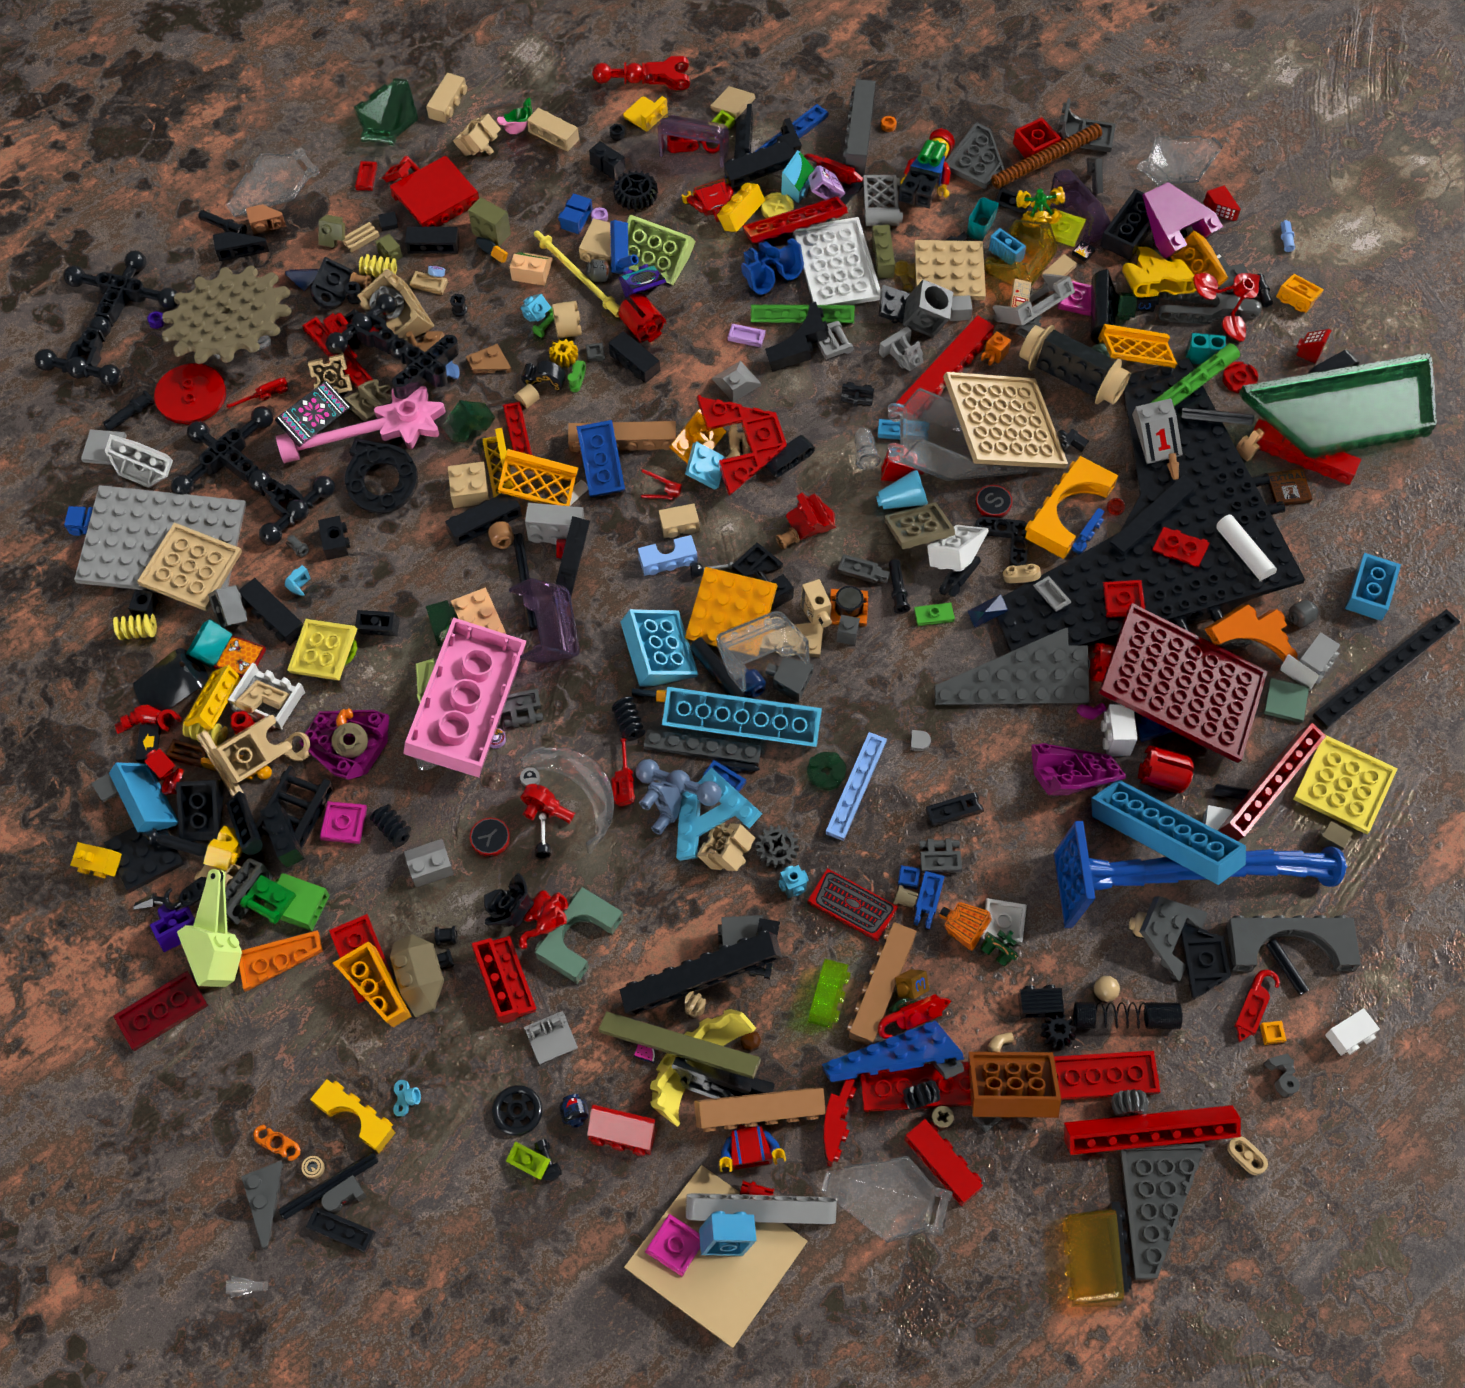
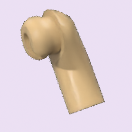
M1012 1032L994 1036L988 1045V1051L1000 1052L1002 1045L1013 1043Z

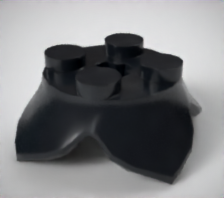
M517 873L511 879L508 886L509 890L497 889L484 895V907L491 915L485 919V925H501L503 927L513 925L518 927L522 923L523 917L534 904V901L528 894L526 881L522 875Z

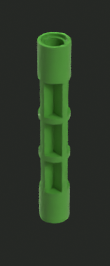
M1227 344L1151 403L1171 398L1175 407L1240 357V351L1234 344Z

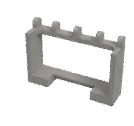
M1043 274L1044 284L1038 290L1031 291L1029 301H1025L1016 308L994 305L995 315L993 319L996 322L1025 325L1075 293L1070 276ZM1049 291H1055V293L1032 307L1031 302Z

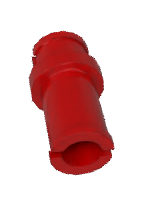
M744 1180L740 1190V1195H773L774 1188L771 1189L757 1185L754 1181L749 1183Z

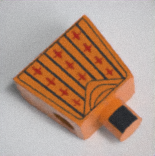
M959 902L954 910L944 906L939 914L940 918L946 920L945 929L947 933L971 951L974 950L992 920L989 911Z

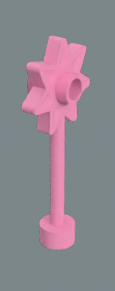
M421 386L405 399L396 398L392 389V404L374 408L378 419L316 434L301 447H298L287 433L277 435L276 441L284 464L300 460V450L380 430L383 441L402 437L407 448L413 449L420 435L429 437L439 436L438 427L434 420L445 414L444 404L442 402L428 401L426 386Z

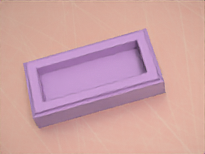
M732 324L728 334V341L761 348L765 337V330Z

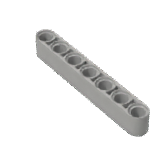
M691 1193L686 1195L685 1218L706 1221L713 1212L724 1211L725 1214L746 1212L748 1215H754L755 1222L836 1223L837 1199L809 1196Z

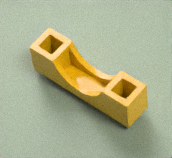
M326 1079L310 1099L312 1103L329 1117L340 1112H351L359 1116L361 1120L360 1139L379 1154L395 1134L392 1129L393 1124L385 1117L382 1119L376 1116L377 1112L369 1105H366V1107L362 1106L359 1103L361 1100L353 1093L346 1094L343 1091L345 1088L337 1081L332 1083Z

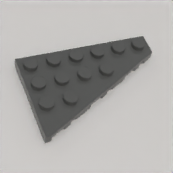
M1171 1144L1119 1150L1134 1280H1156L1158 1278L1201 1156L1205 1150V1144Z

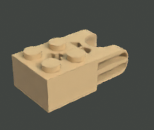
M274 715L264 717L212 749L232 783L240 782L292 749V744L289 741L281 742L277 745L268 742L266 733L276 723ZM239 752H244V760L239 758Z

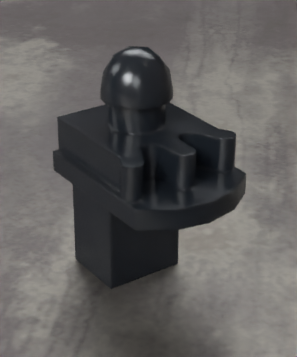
M1071 429L1069 433H1066L1065 430H1059L1057 433L1059 438L1064 439L1061 444L1064 453L1069 445L1082 452L1089 442L1088 439L1078 434V431Z

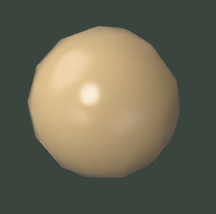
M1102 976L1095 981L1093 989L1098 999L1110 1002L1119 996L1120 985L1113 977Z

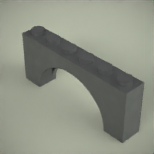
M1237 915L1230 918L1226 924L1232 971H1253L1257 966V955L1260 947L1272 939L1286 936L1303 938L1319 946L1330 958L1334 971H1356L1361 965L1354 918H1346L1344 915L1335 916L1334 918H1326L1324 915H1318L1313 918H1306L1303 915L1294 916L1293 918H1285L1283 915L1274 916L1273 918H1265L1262 915L1244 918L1242 915Z

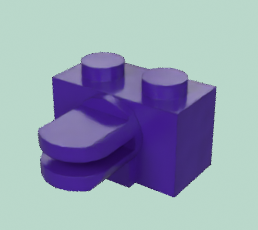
M163 904L158 909L160 920L150 924V927L163 952H166L181 944L177 931L185 925L193 926L195 918L188 906L172 911Z

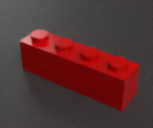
M924 1119L906 1134L904 1140L962 1207L981 1191L983 1187L981 1184L982 1179L976 1172L972 1173L967 1168L968 1164L961 1155L957 1156L954 1153L952 1144L946 1138L942 1139L938 1134V1128L932 1122Z

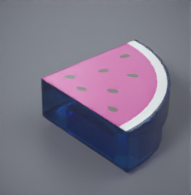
M638 1044L634 1057L655 1063V1050Z

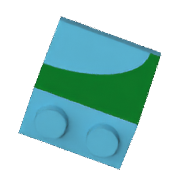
M798 150L782 172L781 186L782 195L790 196L797 203L806 197L810 187L808 177L815 170Z

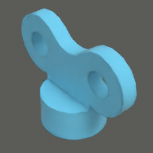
M398 1080L395 1083L394 1092L397 1095V1102L394 1105L393 1112L396 1116L403 1117L408 1113L409 1105L420 1103L421 1094L417 1087L409 1088V1083L405 1080Z

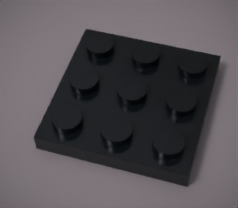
M135 827L104 842L107 849L122 854L117 871L128 893L185 865L178 850L160 845L157 841L153 842L152 845L148 844L149 841L142 835L143 832H137ZM167 828L156 830L158 834L165 833L170 835Z

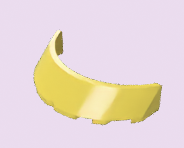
M728 1009L724 1010L723 1015L716 1018L702 1020L699 1022L697 1029L693 1032L687 1031L684 1035L724 1046L740 1036L754 1032L756 1027L744 1013ZM666 1053L656 1069L659 1073L650 1085L652 1090V1101L650 1103L658 1113L678 1127L680 1125L679 1106L685 1088H683L680 1082L681 1078L676 1069L672 1068L675 1057L678 1056Z

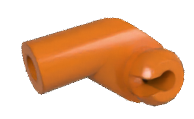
M350 708L340 710L336 718L337 727L346 723L348 719L353 718V712Z

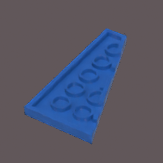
M933 1021L915 1029L907 1030L894 1037H889L876 1044H871L863 1049L850 1052L837 1059H832L829 1062L823 1063L822 1069L830 1082L856 1078L861 1073L870 1072V1075H876L879 1070L889 1069L890 1072L923 1067L926 1062L936 1061L937 1064L945 1063L944 1059L956 1057V1061L964 1060L963 1052L936 1021Z

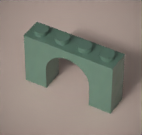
M583 887L579 892L576 891L573 894L568 909L563 911L567 917V923L548 933L544 941L541 940L535 948L538 960L576 984L579 983L589 969L587 960L568 949L564 944V936L567 930L576 923L591 922L613 935L624 919L621 910Z

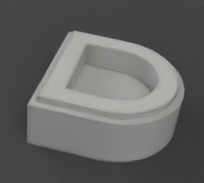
M912 730L911 750H927L931 743L930 735L925 731Z

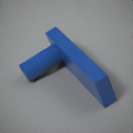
M613 220L610 221L611 272L622 274V272L629 270L630 266L638 264L639 259L635 254L628 255V223Z

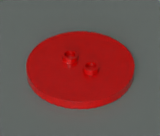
M197 363L180 365L168 371L159 380L154 392V400L162 416L171 422L185 425L191 424L194 421L203 422L220 410L226 398V386L221 375L212 367Z

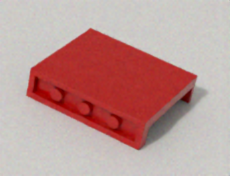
M446 155L390 185L393 199L395 201L400 200L421 227H438L447 223L449 220L469 210L479 199L478 191Z

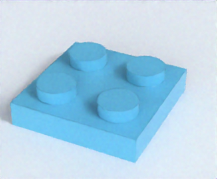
M696 441L692 445L685 475L715 490L719 488L722 476L718 462L719 460L726 459V457Z

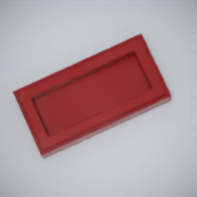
M360 161L355 184L356 190L373 191L377 162Z

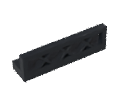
M752 103L747 104L746 114H741L736 120L734 159L740 158L746 153H752L754 120Z

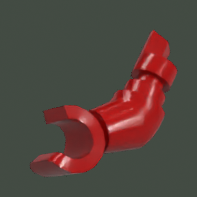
M140 705L135 707L129 716L126 714L120 717L121 722L115 724L117 734L132 728L133 724L152 723L158 724L163 730L169 732L170 728L167 727L166 722L170 717H174L178 722L183 721V719L171 709L161 711L150 705Z

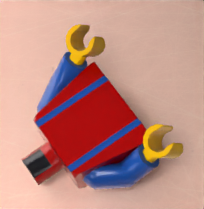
M745 1123L739 1124L740 1129L733 1130L732 1136L728 1137L723 1145L719 1161V1171L722 1172L723 1167H728L730 1172H732V1170L772 1164V1161L776 1165L778 1158H783L784 1162L786 1161L785 1152L768 1131H763L762 1126L745 1127Z

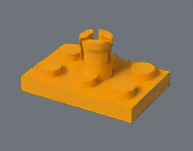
M699 408L669 445V448L688 464L693 443L697 441L713 450L727 431L723 427L707 430Z

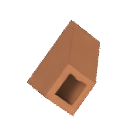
M263 204L246 208L253 234L286 227L282 212Z

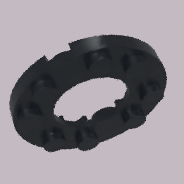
M376 444L374 447L362 449L352 458L345 473V485L352 501L361 509L377 514L393 512L404 506L413 496L418 484L417 468L410 455L400 447L391 444ZM382 463L395 467L399 472V482L392 492L376 495L367 490L364 479L371 467Z

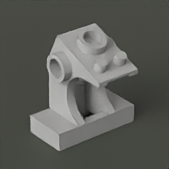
M906 326L880 343L879 354L883 358L891 354L901 368L911 371L924 363L923 352L919 341L912 346L908 343L911 339L912 330Z

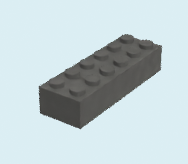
M856 79V85L852 86L851 96H854V98L850 99V108L852 110H849L848 120L851 122H847L846 133L849 134L845 137V145L848 146L844 147L843 158L846 159H843V164L855 168V171L863 178L866 171L876 81Z

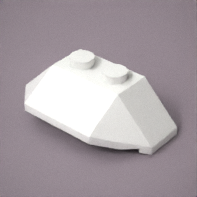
M111 434L105 448V453L109 456L119 476L148 488L153 487L168 477L173 462L165 453Z

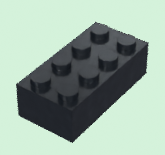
M1137 189L1133 191L1106 228L1100 244L1101 247L1127 260H1131L1138 247L1141 246L1152 230L1143 199L1144 193Z

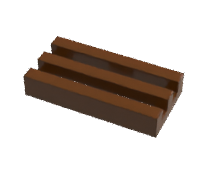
M176 739L172 740L166 752V756L171 760L203 768L201 758H207V754L202 746ZM179 746L193 751L201 752L202 754L199 755L196 753H192L190 751L181 750L174 747Z

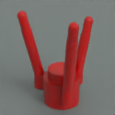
M641 470L642 473L665 483L664 492L667 493V495H641V498L673 500V497H679L682 484L669 481L647 470Z

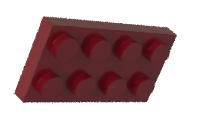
M187 970L113 1015L131 1049L136 1051L209 1005Z

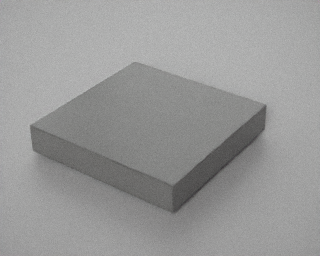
M90 429L81 457L82 462L112 465L109 456L105 453L109 436L111 434L126 439V433Z

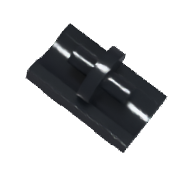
M853 382L843 384L842 402L854 403L853 407H857L858 404L872 406L874 388L871 385L856 386Z

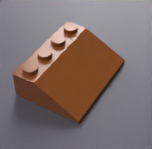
M968 1052L972 1117L1059 1118L1061 1095L1053 1052Z

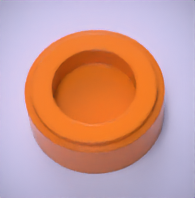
M885 116L881 119L880 128L883 131L892 132L896 129L897 121L894 117Z

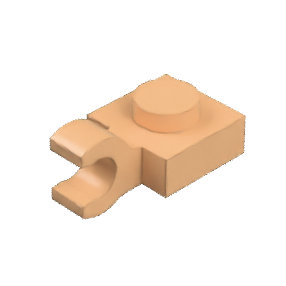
M1260 428L1257 431L1254 430L1249 437L1247 435L1244 436L1236 446L1239 455L1246 461L1251 460L1260 447L1256 444L1264 435Z

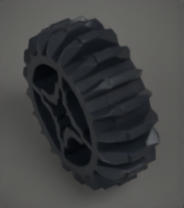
M629 170L628 174L623 173L622 176H618L614 184L613 193L618 205H621L622 208L627 207L628 211L634 209L636 212L637 209L642 211L644 207L648 209L649 205H653L658 195V188L654 177L650 176L649 173L644 174L643 170L641 172H637V170L631 172Z

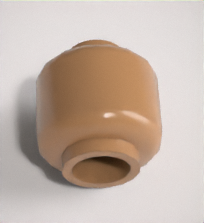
M499 521L490 526L488 535L494 547L505 549L513 543L514 534L508 523Z

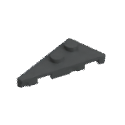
M282 1161L241 1176L263 1249H267L271 1241L273 1218H275L278 1202L277 1194L280 1191L281 1185L280 1177L284 1168Z

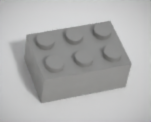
M528 503L525 518L528 541L534 543L546 542L556 545L557 539H567L572 516L585 519L583 507Z

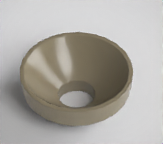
M355 723L340 725L332 735L334 750L344 758L360 756L368 745V737L365 730ZM346 734H353L355 736V742L352 745H346L343 742Z

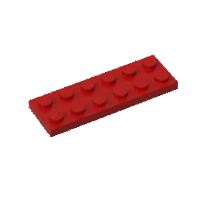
M836 196L743 225V230L752 243H760L767 238H776L783 233H792L798 228H808L814 223H824L830 218H840L843 214L848 213L847 206Z

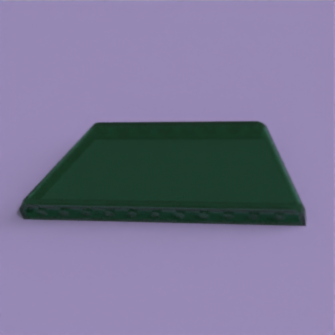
M1429 353L1243 385L1239 392L1240 397L1247 405L1309 458L1349 452L1355 449H1365L1370 446H1381L1386 443H1396L1418 437L1425 438L1432 434L1437 425L1433 362Z

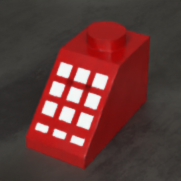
M1225 185L1206 192L1203 201L1206 207L1214 211L1218 217L1237 221L1241 208Z
M1325 329L1308 332L1304 339L1300 338L1296 346L1299 349L1296 356L1316 364L1332 330Z

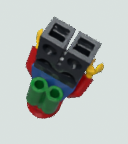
M943 128L934 130L930 134L929 139L925 141L919 155L908 161L904 171L905 177L900 181L899 201L913 204L916 196L915 205L930 209L936 191L940 197L942 193L945 198L949 196V191L946 187L949 185L951 170L945 159L951 154L955 146V140L950 131Z

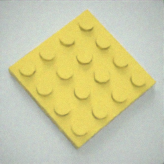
M1326 735L1325 739L1317 747L1293 800L1368 835L1398 768Z

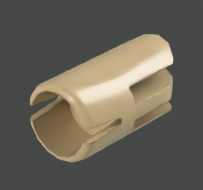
M694 991L689 992L686 995L684 1005L686 1014H689L691 1018L700 1017L705 1011L706 999H703L700 993L694 995Z

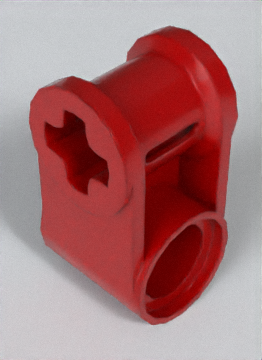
M693 129L670 131L667 134V150L670 153L693 152L697 150L699 144L696 140V131Z

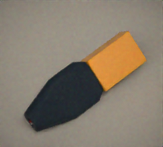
M477 237L476 243L484 252L501 263L506 261L508 256L506 251L496 246L489 239Z
M632 688L633 696L656 697V702H665L667 690L655 691Z

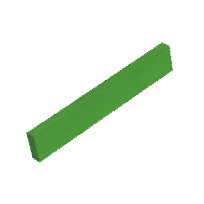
M751 304V322L803 323L808 314L809 305ZM817 305L818 308H822L824 314L823 322L832 323L839 321L840 323H854L855 305Z

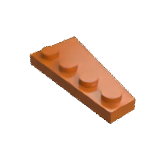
M318 930L241 950L242 955L239 968L243 990L246 992L323 952Z

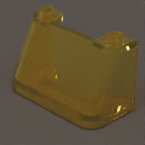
M1015 220L1009 228L1008 234L1027 246L1025 258L1021 262H1014L1013 265H1009L1002 258H998L996 261L994 257L989 256L984 261V271L1013 286L1014 279L1031 282L1032 287L1055 256L1057 242L1050 223Z

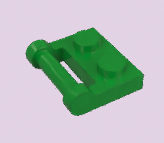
M260 875L248 894L241 899L240 906L250 908L268 918L269 922L276 924L296 897V894ZM257 897L277 909L271 911L253 900Z

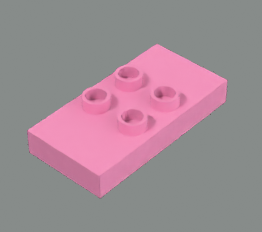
M453 618L405 741L403 754L479 778L521 662L526 640Z

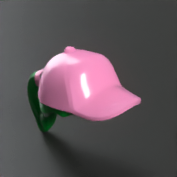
M527 98L524 101L523 108L514 109L510 113L504 114V117L497 118L498 124L503 125L507 133L519 134L525 130L527 119L532 115L531 99Z

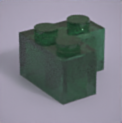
M459 400L441 427L451 441L465 443L473 430L486 431L491 426L495 416L485 403Z

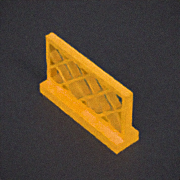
M1104 324L1098 337L1099 342L1105 344L1110 358L1175 368L1177 365L1168 345L1170 339L1168 334Z
M507 449L497 492L541 504L570 506L578 467ZM507 465L515 466L518 472L510 475ZM527 470L533 471L535 477L528 480L524 472ZM521 475L525 482L517 485L513 478ZM549 475L553 481L546 484L542 476ZM538 479L542 487L535 490L531 482ZM563 479L571 481L570 486L565 489L559 483ZM510 480L514 488L506 489L502 488L504 482ZM556 484L560 491L553 495L548 487ZM528 485L532 492L525 494L520 488ZM545 489L550 497L546 499L541 498L538 492ZM563 494L567 500L566 504L559 503L555 497Z

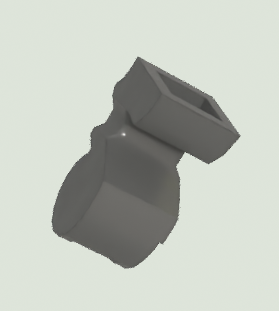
M1288 1053L1269 1058L1263 1063L1271 1071L1275 1069L1281 1070L1282 1075L1274 1083L1276 1091L1281 1096L1290 1097L1299 1090V1081L1293 1076L1296 1072L1294 1060L1290 1058Z

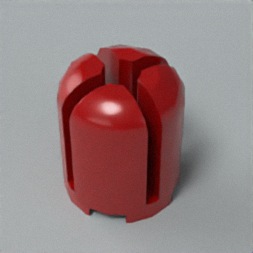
M635 293L630 295L629 298L633 302V306L625 299L618 309L620 319L640 342L656 340L662 334L661 329L664 323L667 324L666 319L644 294Z
M1150 745L1146 748L1144 753H1148L1147 757L1144 759L1143 764L1140 763L1138 770V779H1141L1140 783L1176 794L1184 792L1189 787L1193 778L1194 764L1192 759L1186 755Z

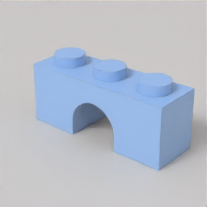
M692 536L673 539L674 551L669 554L660 553L656 544L638 548V557L644 576L656 575L659 572L690 566V563H698L697 551Z

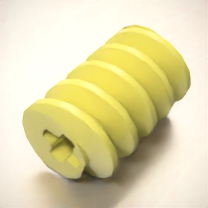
M366 254L365 259L363 256L360 258V275L366 274L378 277L386 269H389L394 274L397 272L395 258L392 259L391 263L389 257H386L385 262L382 256L377 261L376 255H373L372 260L369 254Z
M153 613L151 619H149L147 614H144L143 620L140 615L136 616V620L133 619L132 615L129 616L128 621H126L125 616L121 617V622H119L117 617L113 619L114 632L119 640H124L125 638L132 639V637L138 639L140 636L142 638L147 636L154 637L156 635L157 623Z
M195 723L188 727L183 724L182 731L185 737H190L199 742L197 735L206 730L199 723ZM219 723L212 730L208 731L216 747L225 741L228 734V728L226 726L222 728Z

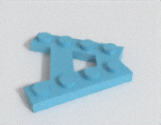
M710 768L701 780L696 783L702 784L705 781L717 783L722 791L719 801L721 804L700 816L701 802L698 800L697 795L687 791L681 794L676 858L680 861L698 858L696 855L698 854L699 836L730 818L736 816L750 829L762 815L753 804L713 768Z

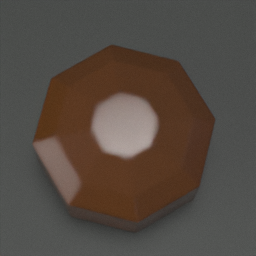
M754 1031L743 1035L740 1043L744 1050L753 1052L759 1048L761 1038L758 1032Z

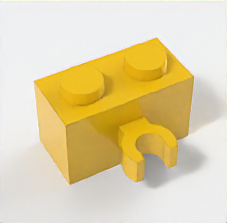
M77 842L70 866L78 868L77 872L87 875L91 871L94 872L93 876L105 879L106 875L115 877L122 854L110 849Z

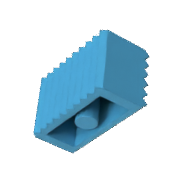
M999 228L991 235L989 251L1002 258L1004 262H1007L1012 267H1016L1025 258L1027 246L1003 229Z

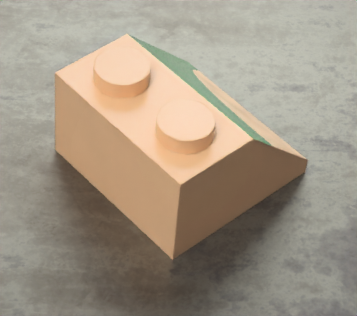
M523 252L515 253L510 264L512 280L545 286L553 257Z

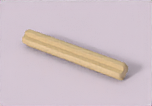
M207 731L199 733L197 735L199 742L231 796L233 797L238 791L243 793L238 783H232L212 751L216 745Z

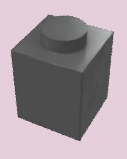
M841 615L837 631V642L855 645L860 618Z

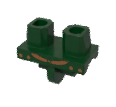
M999 930L997 935L1002 940H999L988 931L985 933V940L980 947L982 951L990 955L995 947L1000 949L1001 953L996 958V961L1004 967L1012 959L1016 960L1018 957V953L1006 945L1008 943L1014 947L1017 943L1011 938L1014 932L1009 930L1005 934Z

